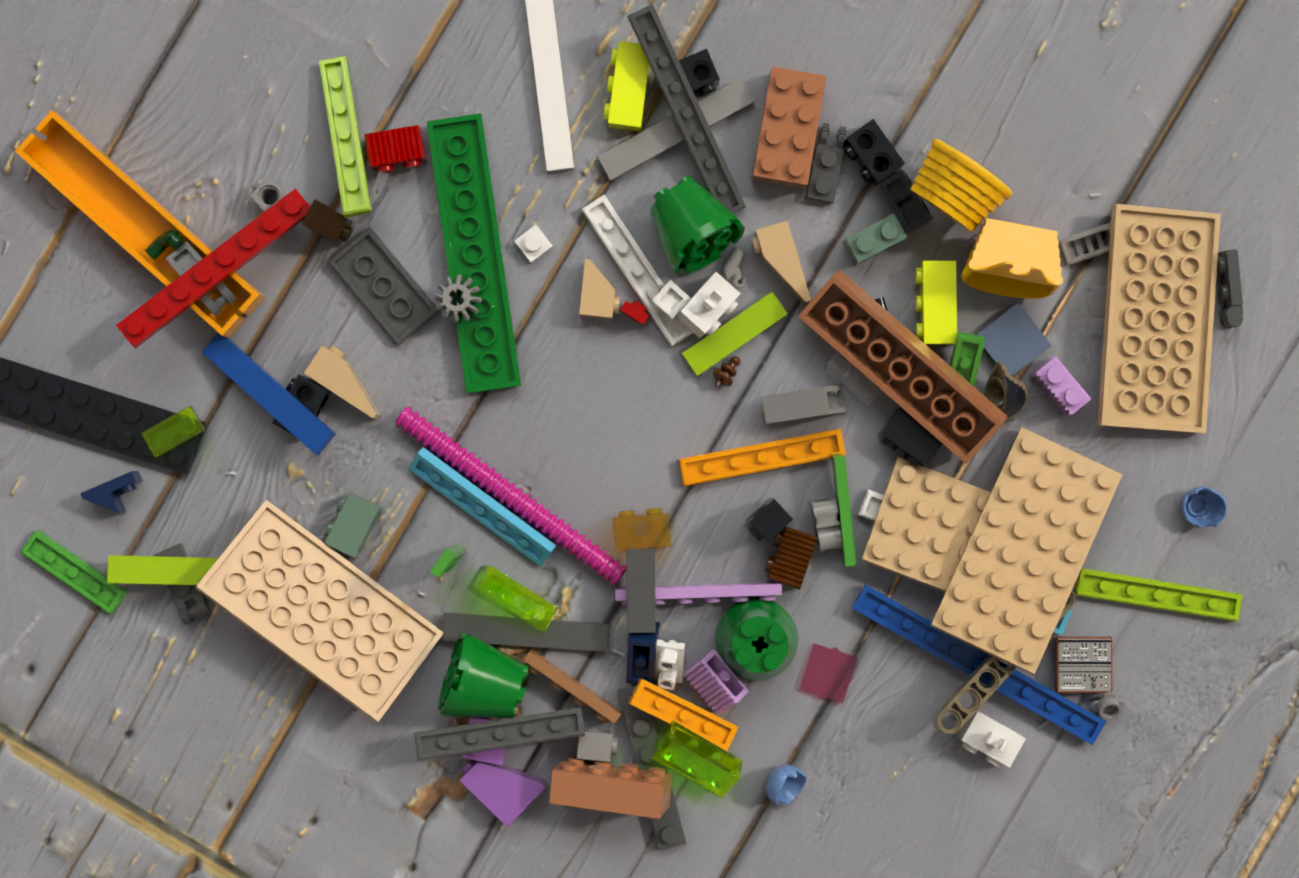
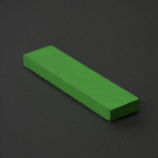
M841 453L831 454L835 498L837 499L839 511L837 517L840 521L842 537V563L846 567L855 566L856 556L845 456Z
M39 529L34 531L20 551L21 554L110 615L115 612L129 592L117 583H107L106 575Z
M459 544L446 548L430 570V573L438 578L451 572L466 552V549Z

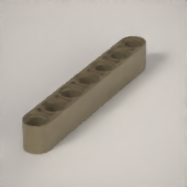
M1073 591L1070 593L1058 622L1075 603ZM988 655L936 711L933 716V725L936 730L947 734L959 731L1016 667L1008 664V666L1003 668L998 663V658ZM984 672L988 673L991 677V684L987 688L982 687L979 683V677ZM967 692L972 696L973 701L971 706L965 709L960 703V698ZM946 713L951 714L954 719V723L949 729H945L941 723V718Z

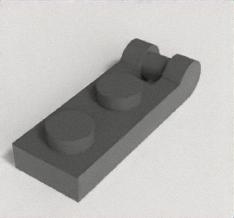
M186 241L165 259L181 276L201 261L202 257ZM223 282L201 298V301L215 317L222 312L220 309L228 303L232 304L237 300ZM218 289L221 295L213 301L209 296Z
M182 543L154 555L161 557H188ZM168 585L179 610V616L185 625L192 623L194 618L200 615L205 617L211 614V608L205 595L195 589L197 585ZM194 598L196 606L189 608L187 601Z

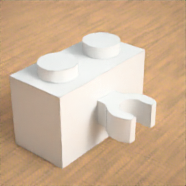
M715 272L676 315V318L697 337L701 338L706 333L711 336L721 325L718 321L723 313L728 316L736 308L738 303L735 299L741 293L720 274Z
M978 710L965 723L957 735L963 741L961 745L963 748L974 754L978 750L987 755L985 760L999 768L1002 764L1009 768L1011 767L1026 740L1019 733Z

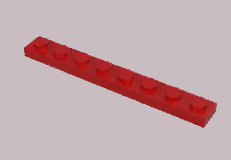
M295 188L116 325L117 328L136 349L302 222L310 205Z

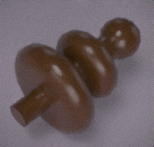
M732 357L730 364L724 363L721 365V370L716 369L713 371V376L717 380L715 383L716 387L719 388L721 384L726 387L732 386L733 380L731 377H735L737 374L735 367L740 364L739 357Z

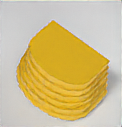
M932 139V148L927 153V157L922 163L923 166L918 171L919 174L915 178V182L910 190L946 217L973 233L975 228L990 213H993L997 207L1003 205L1005 200L1012 197L1013 191L995 175L967 155L939 139Z
M986 218L980 227L973 249L970 251L966 266L962 271V281L969 287L999 296L1022 299L1049 297L1063 282L1061 277L1062 267H1060L1061 258H1059L1060 249H1058L1059 240H1057L1058 231Z

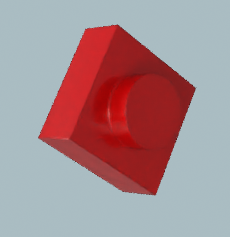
M635 300L632 303L625 301L620 309L621 313L643 327L649 319V315L645 313L648 308Z

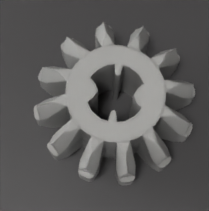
M457 275L456 284L453 283L450 277H446V282L449 286L445 288L442 284H438L437 288L443 291V295H434L435 300L443 301L436 306V309L438 311L446 309L443 314L445 319H448L453 313V320L457 323L460 320L461 313L466 321L470 320L467 311L470 309L473 313L477 314L479 310L472 306V304L482 302L480 297H473V295L480 291L479 287L476 286L469 289L473 283V280L470 278L462 285L463 278L461 275ZM459 292H463L461 297L464 299V302L462 304L457 302V306H454L452 295L454 293L459 295Z

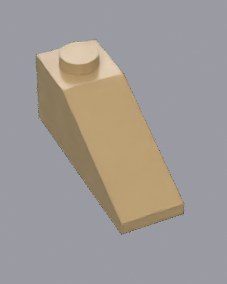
M788 221L755 230V237L751 238L755 254L760 253L762 260L803 304L809 303L811 298Z
M333 345L330 348L321 346L304 374L371 418L378 419L380 414L350 362L343 358L346 353Z

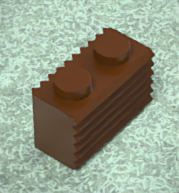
M785 526L783 531H780L775 536L773 546H776L777 550L774 557H768L764 572L768 573L767 578L800 590L817 537Z

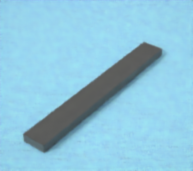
M653 4L628 15L627 18L707 191L732 213L746 208Z

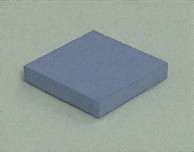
M1018 302L976 334L985 337L983 350L996 365L997 362L1003 363L1012 376L1052 346Z

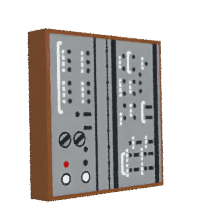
M1055 636V692H1112V637Z

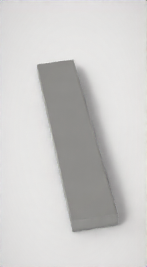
M742 77L698 101L709 127L755 102ZM672 115L598 155L597 158L611 182L684 142V139Z

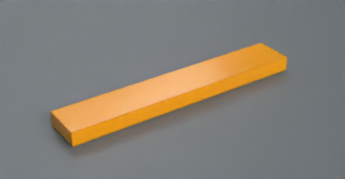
M835 429L679 459L683 485L687 486L830 459L831 454L841 453L843 456H846L841 429Z

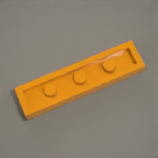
M641 678L628 704L726 752L738 729V726Z

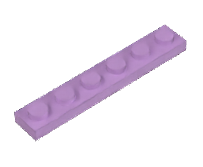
M778 582L655 586V604H665V599H676V603L679 604L693 603V598H704V602L713 603L721 602L720 597H732L733 602L748 601V596H759L760 601L776 600V595H782V584ZM627 587L615 588V601H621V605H627Z

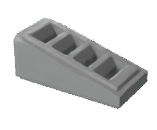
M1111 222L1060 239L1059 243L1067 266L1109 252V246L1105 247L1100 232L1106 231L1110 243ZM1095 234L1099 250L1094 251L1089 235ZM1084 237L1089 253L1083 254L1079 241L1080 238ZM1074 241L1078 257L1073 258L1068 242Z

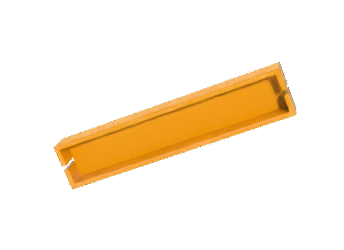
M51 110L35 128L38 132L48 137L45 141L31 133L15 150L21 158L164 285L168 286L180 275L165 259L176 249L169 246L156 260L152 259L144 251L158 236L171 229L178 231L179 236L183 238V244L188 241L202 259L214 251L71 123L55 111ZM235 272L223 281L237 300L232 304L228 303L220 309L222 312L215 317L201 299L190 307L218 333L227 338H230L246 321L242 316L244 314L250 316L266 298L238 272ZM217 289L209 297L214 301L221 293Z

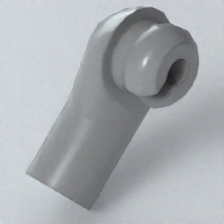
M733 247L722 267V272L728 283L735 289H740L746 282L739 269L745 253Z

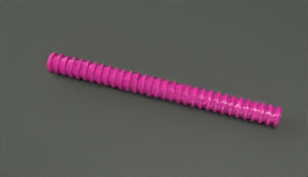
M406 407L395 421L397 428L401 426L404 433L409 432L411 438H417L416 442L424 443V448L429 447L431 453L436 452L438 458L443 457L445 463H451L450 467L458 468V473L463 472L465 474L464 477L467 479L470 477L473 484L477 482L480 489L485 488L487 494L492 493V498L500 499V504L505 503L507 509L512 508L514 514L519 513L521 515L520 518L527 519L529 525L531 523L534 524V529L537 530L539 528L542 530L541 534L544 535L546 533L549 535V540L553 538L556 545L561 544L563 550L568 549V554L576 555V560L581 559L583 565L588 564L591 571L595 569L597 571L596 574L598 576L600 574L603 575L605 581L607 579L610 580V585H616L626 572L625 564L623 566L620 565L618 559L616 561L612 559L613 555L610 554L608 556L605 554L606 550L603 549L601 551L598 549V544L594 546L591 539L586 540L584 534L579 535V530L571 529V524L566 525L564 523L565 520H559L556 513L552 515L549 508L546 510L543 508L544 505L542 503L537 504V499L529 498L530 494L522 493V488L517 489L515 483L510 484L508 478L503 479L501 473H495V468L492 467L490 469L488 467L489 464L486 462L483 464L480 457L476 459L473 452L468 453L466 447L461 448V443L453 442L454 438L446 437V432L441 433L439 427L434 428L432 422L427 423L424 416L421 418L419 417V412L416 411L414 413L412 411V407Z

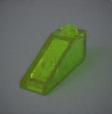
M491 565L480 566L467 589L489 604L542 632L546 631L558 610L556 606Z

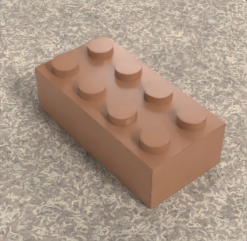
M772 66L751 181L806 189L827 76Z
M569 756L568 759L563 760L552 770L549 803L660 819L670 807L673 774L665 773L666 770L659 767H650L649 770L638 769V765L625 763L621 767L613 766L611 762L595 761L591 763L584 762V759H577V756Z

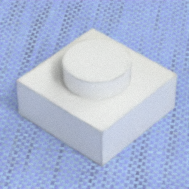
M536 224L515 240V243L531 264L553 248Z
M670 280L652 302L673 320L691 298Z

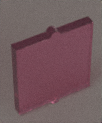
M814 643L800 690L818 695L820 699L825 697L843 703L857 657L840 652L837 647L831 649Z

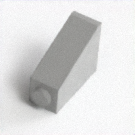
M842 385L762 396L763 402L760 407L766 424L846 412Z

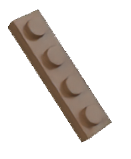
M533 649L529 651L523 660L528 663L529 671L537 676H540L541 673L550 679L548 683L560 692L565 689L573 694L571 699L584 708L588 705L596 710L594 715L603 722L608 723L610 720L615 724L620 717L621 710Z

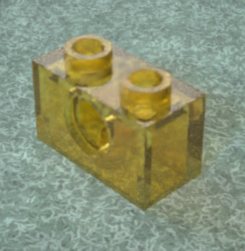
M662 508L646 509V514L635 515V510L618 511L619 517H613L616 551L671 546L668 512L663 513ZM639 521H645L650 526L649 533L644 537H640L634 532V525Z

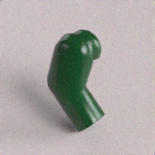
M171 229L158 236L144 251L152 259L156 260L169 246L173 249L179 248L183 244V238L179 236L178 231Z

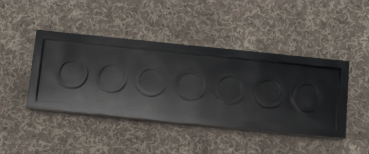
M0 357L1 416L174 471L190 474L206 422Z

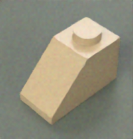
M585 259L579 315L582 317L613 320V313L619 314L620 297H615V289L594 263L589 259Z

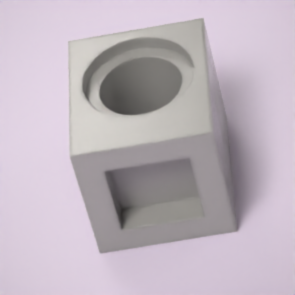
M271 177L267 180L263 178L258 181L252 188L254 191L250 194L251 198L264 212L274 205H267L266 196L268 193L277 192L278 198L275 203L287 195Z
M584 727L585 736L579 737L577 759L610 762L611 754L616 755L618 743V738H613V730Z

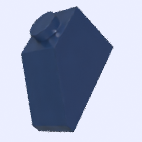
M656 622V633H629L626 683L637 684L641 678L654 684L657 639H659L660 622Z

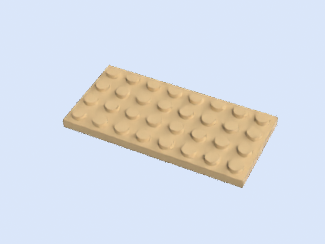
M1125 204L1112 205L1098 426L1206 433L1221 214Z
M1021 427L930 626L1034 675L1123 474Z
M265 500L195 588L376 723L380 721L444 633L267 500Z

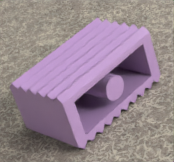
M1056 356L1048 358L1030 373V377L1034 378L1037 386H1041L1044 394H1048L1051 403H1055V407H1058V411H1062V415H1073L1091 400V397Z
M714 648L695 661L683 673L684 677H687V681L695 690H698L701 698L705 699L708 706L718 716L737 704L749 692Z

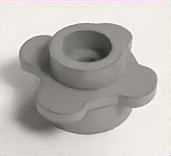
M1106 692L1098 701H1094L1091 704L1092 710L1098 711L1100 717L1105 720L1117 718L1121 714V709L1125 706L1124 701L1118 700L1113 692Z

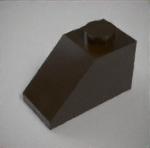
M314 199L301 223L311 231L339 246L343 241L347 242L353 232V227H351L353 222L349 218H345L342 214Z

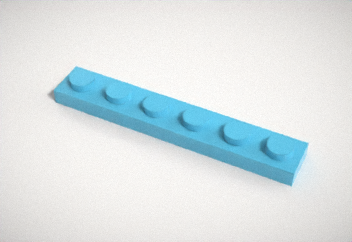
M424 447L417 453L409 467L410 471L540 567L543 565L556 547L555 544Z

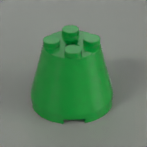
M691 176L682 178L677 185L669 190L668 188H663L654 195L655 202L651 207L650 213L667 262L676 275L681 271H685L689 275L714 263L722 257L720 253L728 247L729 243L736 244L744 233L745 228L739 218L699 183L693 180Z
M759 597L748 598V601L737 602L724 612L716 628L715 643L719 656L735 675L747 680L762 681L779 675L790 665L797 651L798 633L794 620L781 605L772 600L760 601ZM762 636L766 644L761 645L756 652V647L752 645V641H757L758 637Z
M461 633L450 656L452 660L443 679L438 710L441 711L440 714L449 717L513 718L517 703L521 704L524 697L525 687H522L521 683L527 676L528 665L522 664L474 635Z

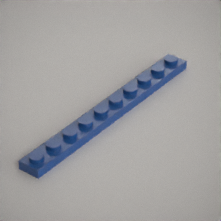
M864 584L851 607L968 675L989 655L931 627V621L866 584ZM998 660V663H999L1000 666H1002L1003 668H1005L1006 666H1008L1007 664H1005V663L1001 662L1000 660ZM1014 670L996 690L1091 745L1094 744L1106 723L1100 717L1017 670ZM984 672L980 675L979 681L989 686L991 684V677L988 673Z

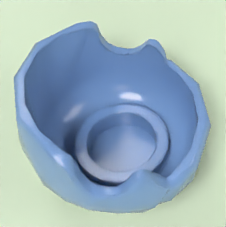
M1200 486L1190 489L1185 493L1181 500L1180 510L1184 519L1198 528L1216 527L1226 517L1228 505L1224 496L1217 490Z
M789 764L774 769L768 776L765 787L769 800L777 805H780V803L784 805L790 804L803 789L807 775L797 767Z

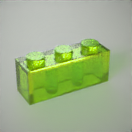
M673 720L655 740L651 758L660 765L671 769L683 778L692 781L720 798H723L740 779L743 761Z

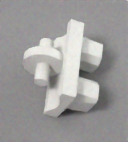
M657 639L655 679L658 680V687L674 690L676 682H683L685 643H677L675 640H670L666 643L663 640Z

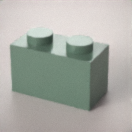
M893 213L845 238L842 243L854 266L903 242L908 237L896 214Z
M349 493L348 497L343 496L336 511L340 512L336 521H331L324 533V536L327 537L325 544L353 558L359 557L383 507L354 493Z

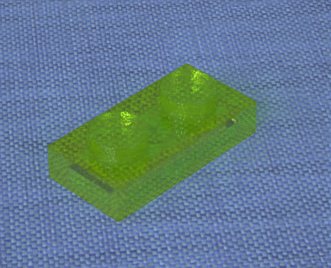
M188 406L141 434L154 457L158 458L204 432L206 429L193 406Z

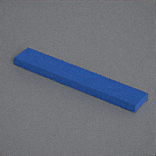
M217 333L202 352L314 454L320 455L336 435L333 430L230 338Z

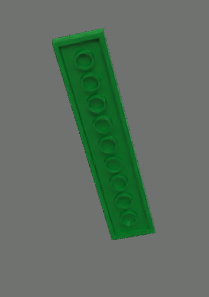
M482 114L427 121L449 277L456 284L457 275H461L463 278L462 285L468 278L472 279L473 283L469 289L478 286L480 291L473 295V297H480L482 299L481 303L472 304V306L479 310L477 314L469 309L467 312L470 320L466 321L461 313L459 322H456L466 393L522 386ZM459 292V295L456 293L452 295L454 306H457V302L459 304L464 302V299L461 297L463 292Z

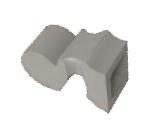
M832 497L809 501L811 512L816 518L814 531L819 551L824 552V550L835 548L842 549L840 521L837 519L839 513L837 499Z

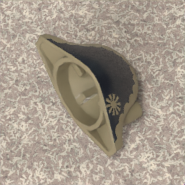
M997 362L987 381L984 396L1008 416L1005 421H1014L1015 416L1026 405L1028 391L1020 380L1009 374L1007 367L1003 363Z

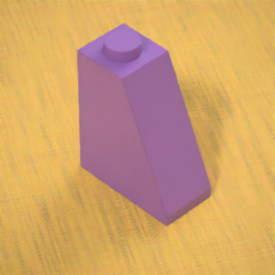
M471 759L461 770L464 775L461 777L460 782L506 827L547 786V782L544 779L504 764L500 766L481 761L475 762Z

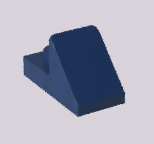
M131 471L80 494L83 499L117 513H125L126 510L118 492L121 495L137 489L135 484L143 480L139 471Z

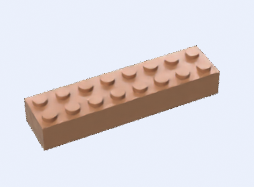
M841 270L836 272L798 315L801 320L965 464L996 433L1008 417Z

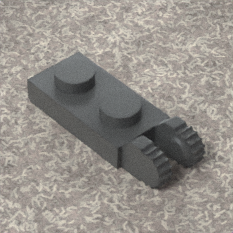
M823 123L819 144L817 143L806 199L833 204L844 153L843 144L846 127L840 126L838 129L836 147L826 145L830 127L829 124Z
M1233 249L1218 252L1217 273L1221 274L1222 284L1219 285L1218 294L1220 301L1224 302V308L1220 311L1219 315L1221 324L1226 328L1238 327L1243 322V299L1238 250Z

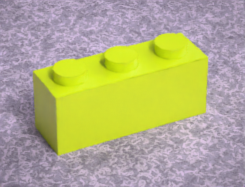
M619 41L618 49H612L611 65L615 66L614 76H609L607 92L612 93L611 102L605 103L603 119L608 120V128L641 132L650 66L639 43Z
M922 261L919 263V268H915L914 274L915 284H919V295L915 296V311L920 312V323L915 325V336L927 346L954 345L957 335L956 261Z

